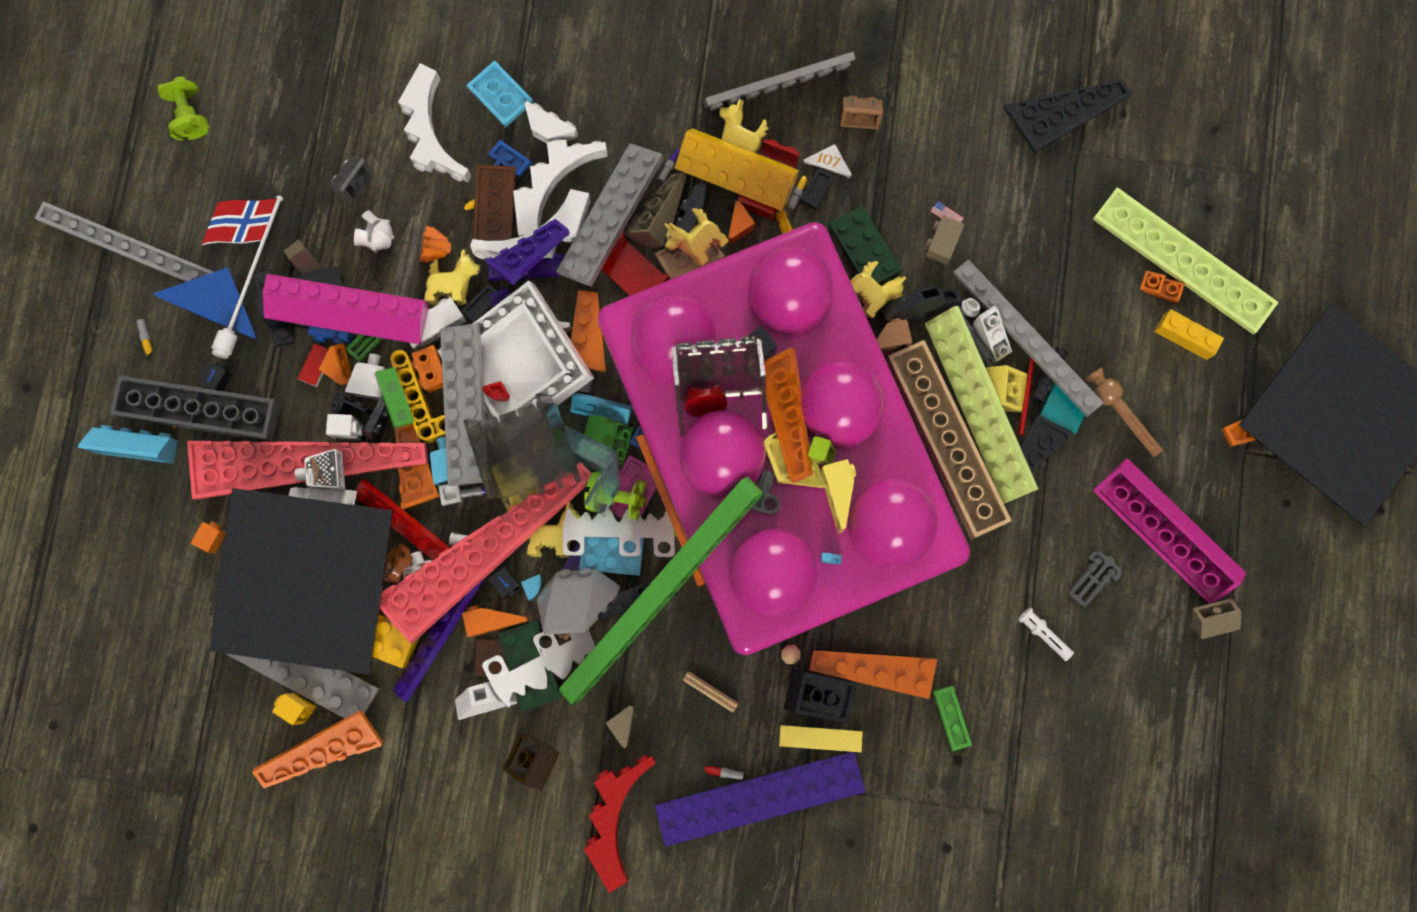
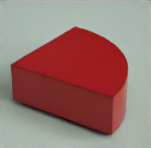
M501 381L485 385L482 388L483 392L491 399L508 401L510 398Z

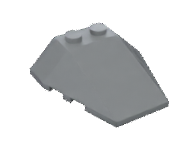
M589 568L575 571L564 569L558 571L541 590L537 599L544 635L585 633L598 620V614L601 611L605 613L608 609L607 605L617 600L620 586L597 569L590 570Z

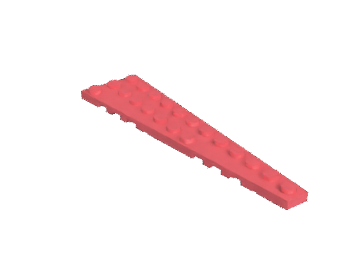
M187 441L192 499L194 500L231 495L232 488L256 491L306 483V480H296L295 470L305 468L306 457L333 449L343 452L344 477L428 464L425 443Z
M581 462L557 477L556 480L546 484L539 492L529 495L519 505H514L502 516H497L453 545L452 548L439 554V557L435 560L425 563L415 573H410L398 584H393L384 590L381 596L380 609L412 644L587 486L592 473Z

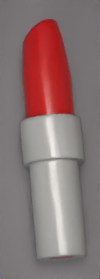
M704 767L708 774L717 775L722 778L743 780L744 772L730 770L725 767Z

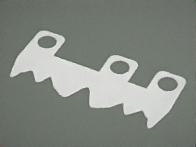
M568 508L563 523V553L573 556L583 555L584 537H619L620 555L638 556L640 554V538H653L654 554L657 557H672L675 554L674 528L667 511L659 521L652 514H648L645 521L641 516L636 521L629 518V509H627L622 520L617 522L609 509L601 511L592 520L587 512L577 519ZM569 541H578L580 549L577 552L569 551L567 548ZM627 541L634 542L636 550L632 553H627L623 549L624 543ZM660 542L670 544L671 549L668 553L664 554L658 550Z
M589 630L585 633H571V640L559 646L554 634H545L552 639V645L549 648H542L539 644V639L544 636V633L534 636L533 641L541 656L510 672L503 658L499 655L486 660L482 667L495 693L510 708L512 693L525 695V685L534 689L547 688L545 667L561 679H564L571 670L573 660L580 665L584 660L585 654L589 655L595 648ZM493 661H498L502 666L501 672L498 674H491L488 670L489 664Z

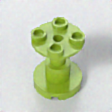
M182 76L174 78L172 82L158 85V95L166 101H175L177 106L174 110L176 119L172 120L168 125L170 136L177 140H183V137H188V140H194L208 133L207 128H210L208 120L203 116L196 115L194 108L189 106L187 99L198 92V86Z
M593 472L586 486L590 487V490L585 492V508L589 511L597 512L601 508L602 503L614 505L615 502L628 504L629 518L638 521L640 509L644 508L647 502V497L644 496L646 481L638 480L630 493L618 490L616 485L606 484V475L602 472Z

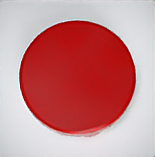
M712 386L709 389L690 388L688 395L684 399L685 411L692 416L700 417L712 411L725 410L727 408V397L722 392L720 386Z

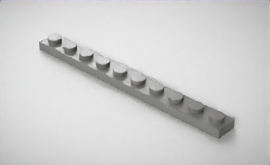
M44 201L35 216V219L185 282L213 273V271Z
M967 260L954 271L953 275L986 310L993 306L998 308L1004 329L1086 417L1103 404L1102 400L970 260Z

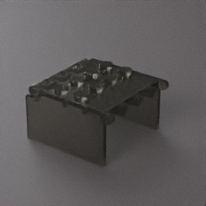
M756 336L740 337V341H736V338L718 339V343H714V340L696 341V345H692L691 342L676 343V347H672L674 386L681 436L685 435L682 404L688 395V390L694 387L709 389L712 386H720L726 397L739 396V399H744V395L758 394L763 429L767 428L766 375L761 339H756Z
M535 394L538 401L536 402L537 410L532 403L518 408L519 416H517L515 410L499 415L501 423H499L497 417L483 422L471 419L463 420L488 500L502 499L504 506L508 507L510 506V497L520 495L521 500L525 501L527 500L525 492L538 488L541 495L545 494L544 486L553 482H557L558 487L562 488L564 487L562 479L574 476L576 482L581 481L558 406L554 403L551 395Z

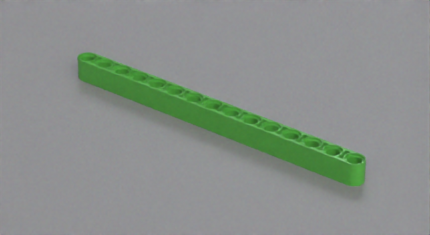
M749 477L742 479L562 684L559 691L572 706L577 704L761 498L763 492Z

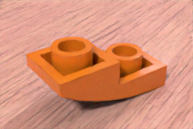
M1150 271L1145 272L1140 290L1158 298L1179 303L1185 283L1166 279V275Z

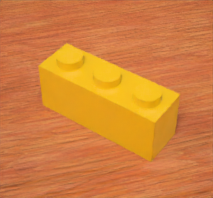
M1172 309L1162 316L1154 331L1205 360H1208L1217 353L1224 339L1222 336Z

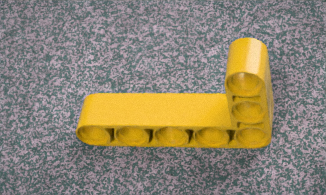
M396 350L392 353L390 359L392 366L396 369L413 416V425L417 436L426 443H433L438 438L446 437L445 430H442V425L445 423V415L433 419L424 391L418 383L417 378L419 377L411 364V357L403 350ZM401 357H405V362L398 365V360ZM407 375H412L411 381L404 383V378ZM417 392L418 398L415 401H411V395ZM425 411V416L422 419H417L418 412ZM430 428L432 431L431 435L424 437V431Z

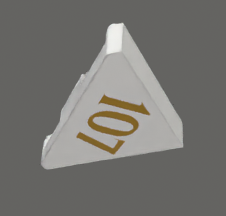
M835 144L803 160L805 165L819 167L830 173L841 174L847 178H850L852 175Z

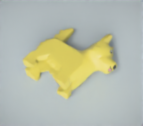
M739 100L737 105L731 104L726 108L721 107L720 117L725 120L721 140L757 153L761 148L762 138L767 134L765 131L769 129L766 120H763L756 132H752L742 126L743 100Z
M693 208L692 211L699 223L689 233L672 223L669 225L664 224L668 229L666 233L668 240L665 247L671 251L680 248L693 260L695 265L703 266L709 260L705 251L711 247L710 244L713 243L714 247L718 245L723 247L729 240L720 232L716 224L707 219L706 213H703L702 209Z
M462 250L461 257L453 272L439 273L438 259H435L429 265L431 269H429L430 276L426 282L425 302L431 307L437 306L438 299L443 295L448 298L452 297L453 301H457V305H467L466 295L470 277L478 275L481 266L475 264L474 260L469 257V254L466 255L465 250Z
M877 261L868 262L867 266H864L862 273L856 275L850 281L856 295L860 296L858 299L864 303L862 309L867 318H873L875 313L889 301L902 297L904 288L902 282L906 279L905 276L902 278L898 276L894 280L880 286L871 277L872 271L878 264Z
M567 503L566 509L562 513L557 525H543L529 537L530 543L527 555L542 557L540 549L545 546L546 548L549 547V549L554 548L556 556H560V558L570 557V555L563 553V523L568 508L577 519L581 517L578 511L573 509V504ZM571 541L567 543L568 550L570 548Z

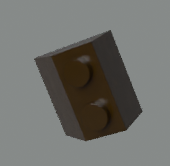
M520 732L502 770L523 785L542 791L560 752Z

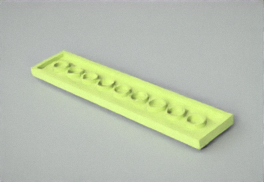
M1119 188L1115 189L1093 218L1098 224L1176 280L1185 283L1186 287L1252 334L1257 333L1279 303Z
M954 306L926 322L925 325L1003 504L1038 490V487L959 306Z

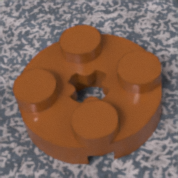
M398 544L400 548L394 547L387 556L384 581L389 584H397L401 579V573L404 568L408 567L412 562L413 557L410 556V549L403 544Z

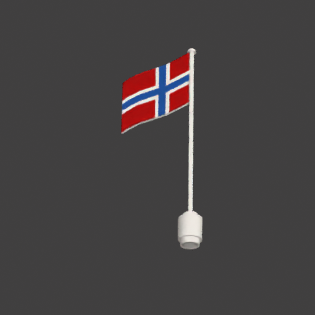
M280 195L276 196V199L261 201L230 200L219 202L210 221L202 245L261 241L228 328L218 330L211 347L213 349L212 354L217 357L228 359V356L232 354L238 337L234 335L235 332L232 328L279 204L283 201V197Z

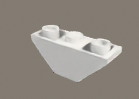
M526 101L525 107L534 137L546 144L553 139L559 138L570 141L578 137L574 124L569 121L564 122L560 120L553 112L548 113L544 111L537 103L531 104Z
M993 306L979 315L973 325L976 328L979 339L994 359L999 361L1010 354L1012 349L998 308Z
M490 682L469 687L455 699L459 720L506 707L505 703L495 693ZM515 692L512 693L510 698L511 705L518 703Z

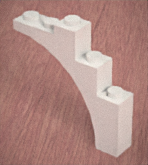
M420 63L398 101L402 112L411 117L404 131L408 136V140L417 144L410 159L414 164L413 166L419 171L424 172L426 170L431 173L433 168L441 173L447 172L451 174V177L461 182L464 180L469 182L471 178L469 170L454 161L443 150L435 136L432 123V104L435 91L441 79L437 71Z
M559 138L547 142L549 164L537 163L535 166H530L533 188L522 187L513 191L519 237L533 232L540 227L542 212L549 195L569 172L589 161L608 157L605 142L594 141L586 145L576 143L568 147L566 140Z
M570 189L565 202L558 212L545 223L547 224L556 219L567 227L570 234L563 239L564 242L571 243L577 238L591 204L589 193ZM533 232L504 241L472 239L470 247L476 257L480 259L492 257L493 259L501 254V250L506 247L509 249L518 244V240L523 237H530L533 235ZM556 247L553 248L543 259H545L546 257L552 259Z

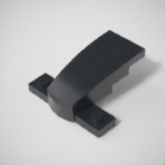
M337 266L294 277L295 279L343 286ZM272 270L252 274L257 291V310L263 322L269 327L275 348L294 344L295 339L289 322L264 318L263 288L267 274L273 275Z

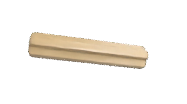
M687 672L684 682L731 712L735 711L738 702L693 673Z

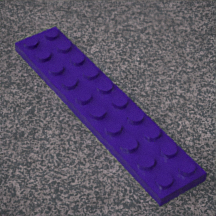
M848 752L655 804L666 847L865 793L855 753Z

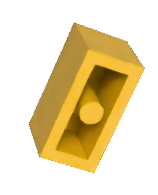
M288 693L280 695L274 703L275 708L272 712L291 725L305 724L317 706L298 693Z

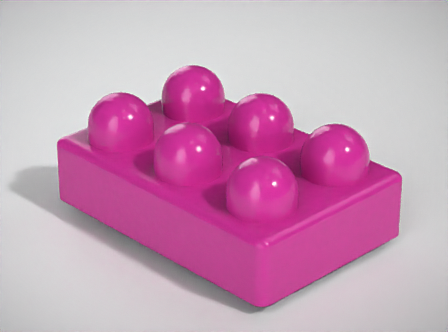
M817 222L806 224L609 304L600 310L598 324L687 540L693 536L742 479L749 477L758 487L763 471H769L774 474L766 453L764 441L774 434L776 430L757 369V364L761 362L757 360L745 344V337L760 326L765 328L777 344L775 355L790 347L796 351L801 385V406L806 421L810 446L813 438L816 436L830 440L836 449L832 463L848 459L849 464L854 465L856 476L854 477L847 525L842 533H837L824 488L778 483L776 477H774L770 494L775 495L779 499V511L773 516H766L749 510L700 565L699 569L730 644L736 653L740 655L753 654L957 568L967 562L970 556L969 545L825 226ZM712 386H720L722 388V392L727 397V408L725 410L712 411L700 417L692 416L685 411L684 399L688 395L690 388L709 389ZM768 500L764 503V507L768 511H773L776 509V503ZM821 553L841 555L842 564L821 563Z

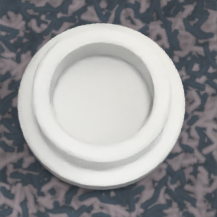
M968 298L962 302L961 310L966 316L975 317L979 313L980 305L975 299Z

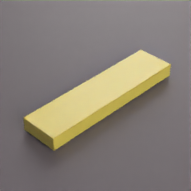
M780 725L779 746L862 752L863 731Z

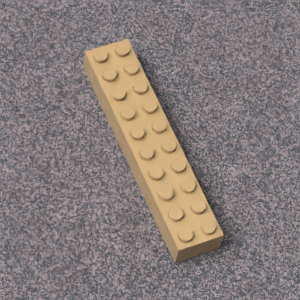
M925 340L889 355L886 359L888 367L970 540L1011 522L1012 520Z

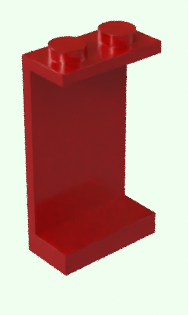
M764 139L759 155L796 168L800 152L791 146H782L773 139ZM740 195L738 201L741 202L747 211L772 221L774 220L778 209Z
M623 233L620 235L601 269L629 296L670 280L669 275L661 273L626 240ZM640 283L637 287H634L633 291L631 292L630 285Z

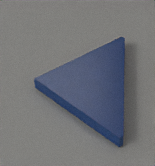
M229 268L154 293L157 298L227 328L240 298ZM242 302L232 330L256 339V334Z

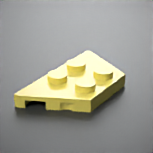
M776 432L764 441L766 453L778 483L817 488L825 487L818 464L812 459L813 475L796 483L791 482Z

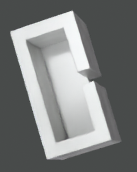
M328 414L327 435L337 441H361L365 428L362 421L353 415Z

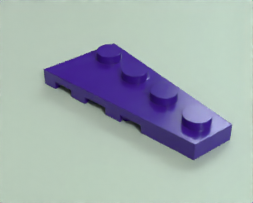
M554 219L533 231V235L530 237L521 238L515 246L509 249L506 247L500 251L501 254L493 259L489 257L485 261L499 275L514 285L566 238L570 232L567 227Z
M554 253L552 259L547 257L541 259L521 279L562 277L556 270L565 255ZM489 266L490 281L506 280Z

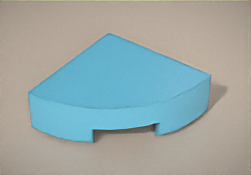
M821 553L820 562L840 565L842 564V556Z
M540 574L521 582L528 601L534 599L540 591L542 584Z

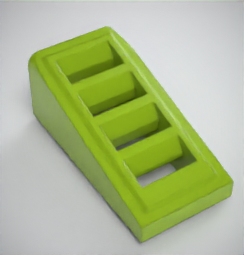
M816 436L813 438L808 456L819 465L825 466L832 464L836 449L830 440Z

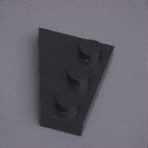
M382 396L364 428L368 443L380 442L390 417Z
M1039 414L1034 419L1020 446L1031 473L1074 434Z

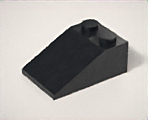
M792 668L784 709L798 714L848 723L856 683Z

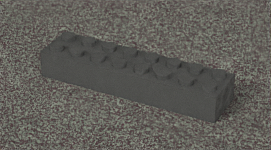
M118 375L110 414L122 419L274 442L281 403L270 398Z

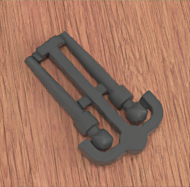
M1098 551L1093 552L1088 557L1093 563H1090L1085 573L1068 593L1083 607H1086L1101 589L1111 581V577L1115 582L1120 578L1121 569L1115 564L1113 557L1105 556L1102 552ZM1102 559H1103V565H1102V567H1101V568L1097 571V573L1093 576L1091 573H1094V572H1095V570L1097 569V566L1102 563ZM1107 567H1112L1113 569H1109L1107 575H1104L1100 582L1098 580L1099 576ZM1089 577L1091 580L1086 584V586L1081 590V592L1078 595H1076L1074 592ZM1095 582L1097 584L1096 588L1084 602L1081 598Z

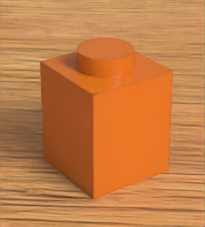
M213 521L210 524L202 522L191 544L208 553L215 554L225 538L226 532L221 530V525Z

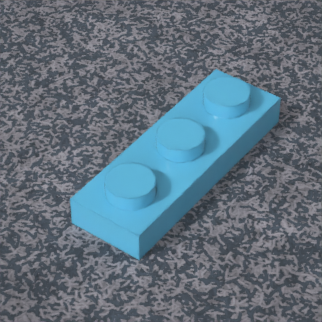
M575 392L572 395L570 412L585 416H605L628 426L632 406Z

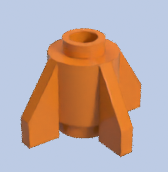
M426 226L425 232H423L420 256L421 262L428 263L435 259L446 257V254H450L451 242H448V238L430 226Z

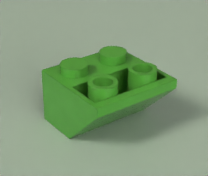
M589 415L579 454L623 466L633 428L605 416Z

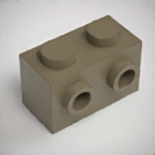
M942 216L940 222L936 221L932 232L935 233L933 239L929 238L924 248L928 250L926 257L947 265L965 224Z
M1232 598L1196 607L1192 610V627L1200 639L1240 630L1242 612Z

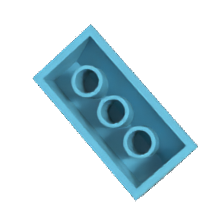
M101 425V428L92 427L78 446V448L96 454L174 464L178 440L171 438L172 435L167 433H159V436L152 435V432L140 430L139 433H133L132 429L120 428V431L113 430L114 427Z

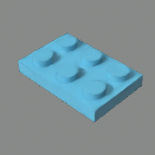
M495 60L466 85L505 128L526 110V101L531 104L534 103L533 99Z
M584 537V553L580 555L579 570L589 568L590 570L597 569L600 572L640 576L644 538H640V554L638 556H622L619 553V537ZM627 541L624 543L623 549L627 553H632L636 550V544L632 541Z

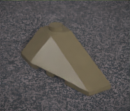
M671 174L656 191L658 195L644 204L646 207L640 215L635 214L623 234L648 248H657L665 245L664 239L668 229L664 224L674 223L686 174Z

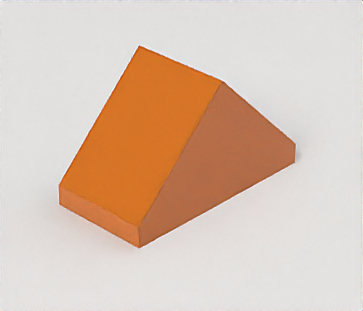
M740 201L735 202L728 243L733 244L755 229V222Z
M344 343L330 346L319 367L320 371L340 385L347 384L352 375Z

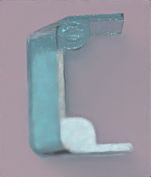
M561 426L554 433L530 476L546 485L556 480L560 471L566 472L579 462L600 472L601 474L584 504L604 516L621 485L618 454L612 448L568 426Z

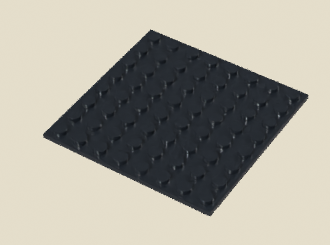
M1330 303L1238 426L1360 525L1366 526L1417 456V371L1334 303Z
M232 488L209 651L370 675L393 510Z

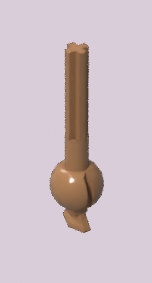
M1102 367L1092 372L1085 380L1097 386L1095 394L1102 400L1103 405H1112L1153 457L1162 452L1163 449L1121 398L1123 394L1121 384L1115 379H1106Z

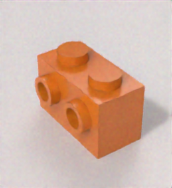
M434 345L411 353L413 357L411 364L420 376L417 378L421 389H425L428 393L443 388L442 359Z

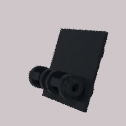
M329 393L333 397L329 404L331 412L339 415H349L352 408L368 416L372 415L370 413L371 409L357 401L354 402L343 394L337 393L334 395Z

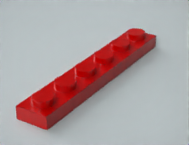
M366 479L359 482L355 490L357 491L356 499L366 507L393 510L391 527L430 559L435 560L439 557V554L450 549L449 546Z

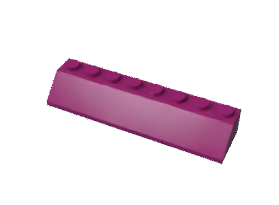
M267 274L263 288L264 318L421 345L429 309L425 300Z
M1128 458L1113 469L1094 488L1093 491L1209 604L1217 602L1242 583L1246 572Z

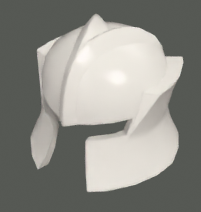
M370 210L364 212L362 218L368 222L366 230L355 228L354 245L366 246L376 254L379 250L390 248L391 240L395 238L390 226V220L380 219Z

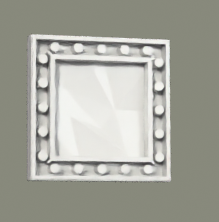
M527 281L473 323L479 324L481 330L483 386L501 381L510 395L508 401H497L484 393L486 434L495 447H503L594 379L538 288L530 281ZM440 348L437 352L442 359V353Z

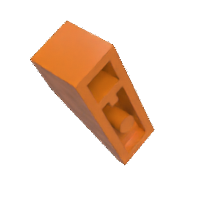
M479 605L469 607L467 612L462 613L467 637H474L530 622L528 617L479 608Z

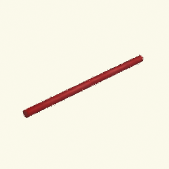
M1031 357L1018 434L1020 436L1024 435L1034 360Z

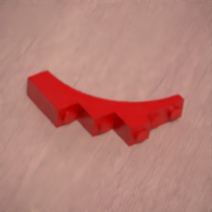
M647 755L642 756L636 760L637 765L632 768L629 765L618 772L620 775L618 777L614 770L608 772L607 769L596 775L598 780L594 784L606 804L603 805L600 802L592 807L593 812L589 814V817L601 837L598 838L595 835L587 840L586 843L588 845L584 847V851L609 893L625 884L629 879L623 868L618 851V819L622 804L632 785L646 770L656 764L653 755L650 757Z

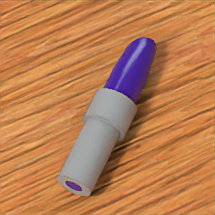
M679 148L674 151L670 159L665 163L658 177V180L664 182L669 173L674 169L680 152Z
M495 485L477 486L471 489L460 490V497L483 496V494L495 492L497 489Z

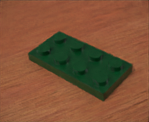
M863 205L829 223V228L857 274L862 273L864 266H867L868 262L872 263L874 261H877L878 264L872 271L871 277L878 284L902 271Z
M537 620L498 633L509 672L541 656L533 641L534 636L541 633ZM541 637L539 644L542 648H546L543 637ZM544 667L547 675L546 689H534L525 685V695L516 693L522 712L562 698L554 673L547 670L546 667Z

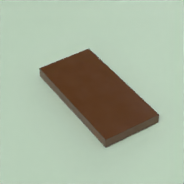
M476 164L473 239L483 241L513 239L515 166Z

